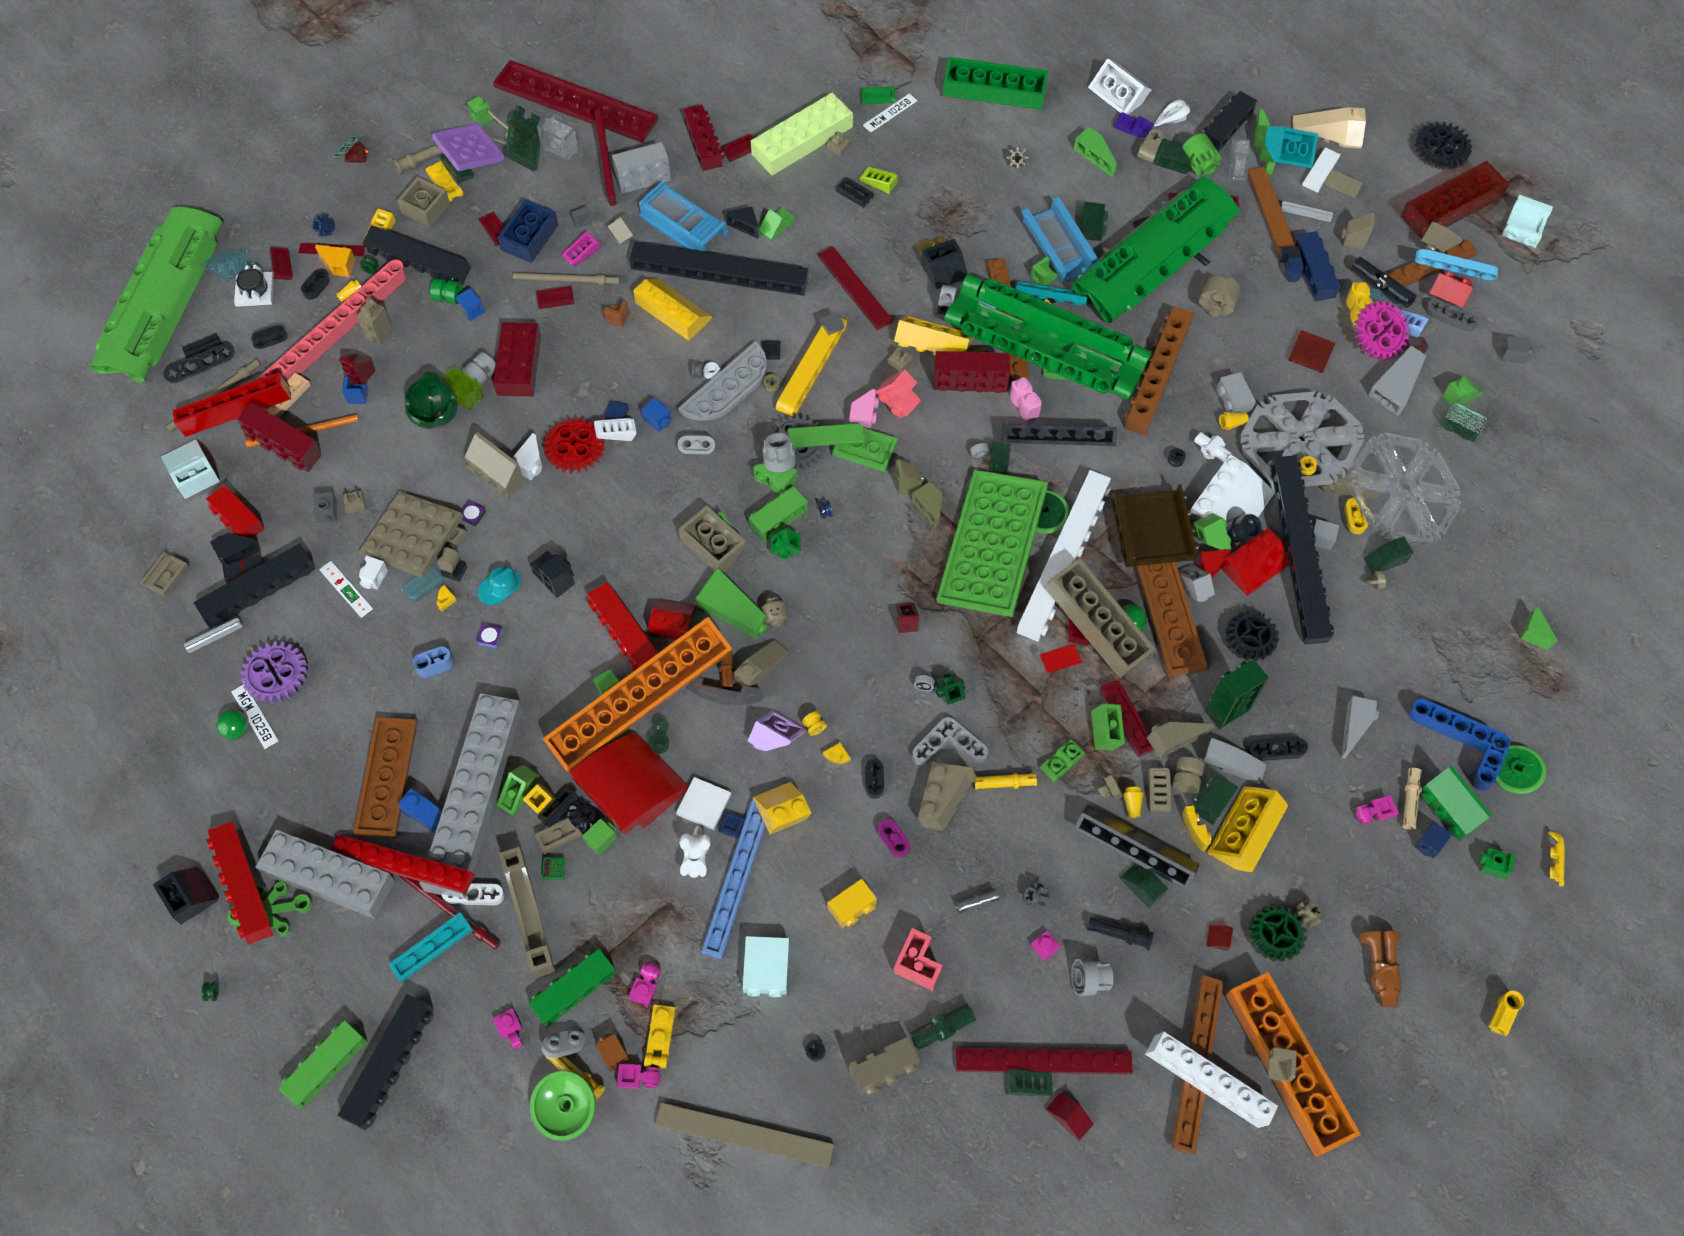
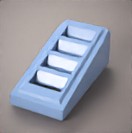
M1404 310L1401 316H1407L1404 322H1411V324L1409 323L1406 326V329L1410 330L1408 334L1419 337L1429 319Z

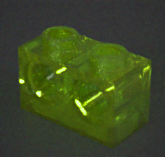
M455 367L441 379L452 388L457 397L458 404L468 411L484 398L482 385L476 380H471L464 371L460 372Z

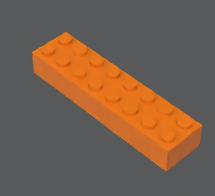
M1269 972L1231 989L1226 994V998L1267 1072L1269 1051L1274 1047L1296 1051L1295 1079L1291 1082L1272 1081L1314 1157L1317 1158L1360 1136L1361 1133Z

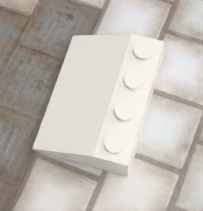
M1229 455L1191 508L1190 521L1196 522L1211 513L1223 517L1226 523L1230 519L1246 514H1254L1259 517L1275 492L1246 463ZM1231 542V545L1237 548L1241 542Z

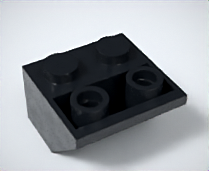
M955 239L922 250L921 264L935 289L942 288V285H950L964 280L968 273L963 254Z
M198 866L171 872L152 884L171 917L180 925L219 901Z

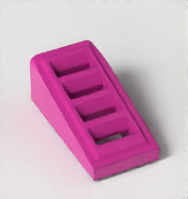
M586 231L561 255L574 267L598 251L601 245ZM573 254L576 258L573 260L569 255Z

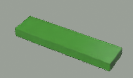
M862 423L789 428L787 431L794 448L864 443L865 440Z

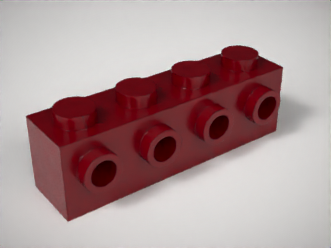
M703 104L683 109L684 122L702 171L722 167L724 154L722 148L719 149L718 137L714 136L713 123H709V112L705 111Z

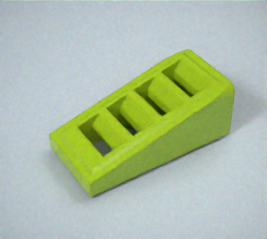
M867 167L859 180L890 194L898 183V175Z

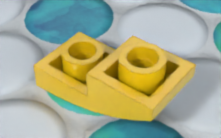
M1186 806L1182 812L1186 829L1196 846L1201 851H1206L1211 844V834L1207 831L1206 825H1199V814L1195 812L1194 806Z

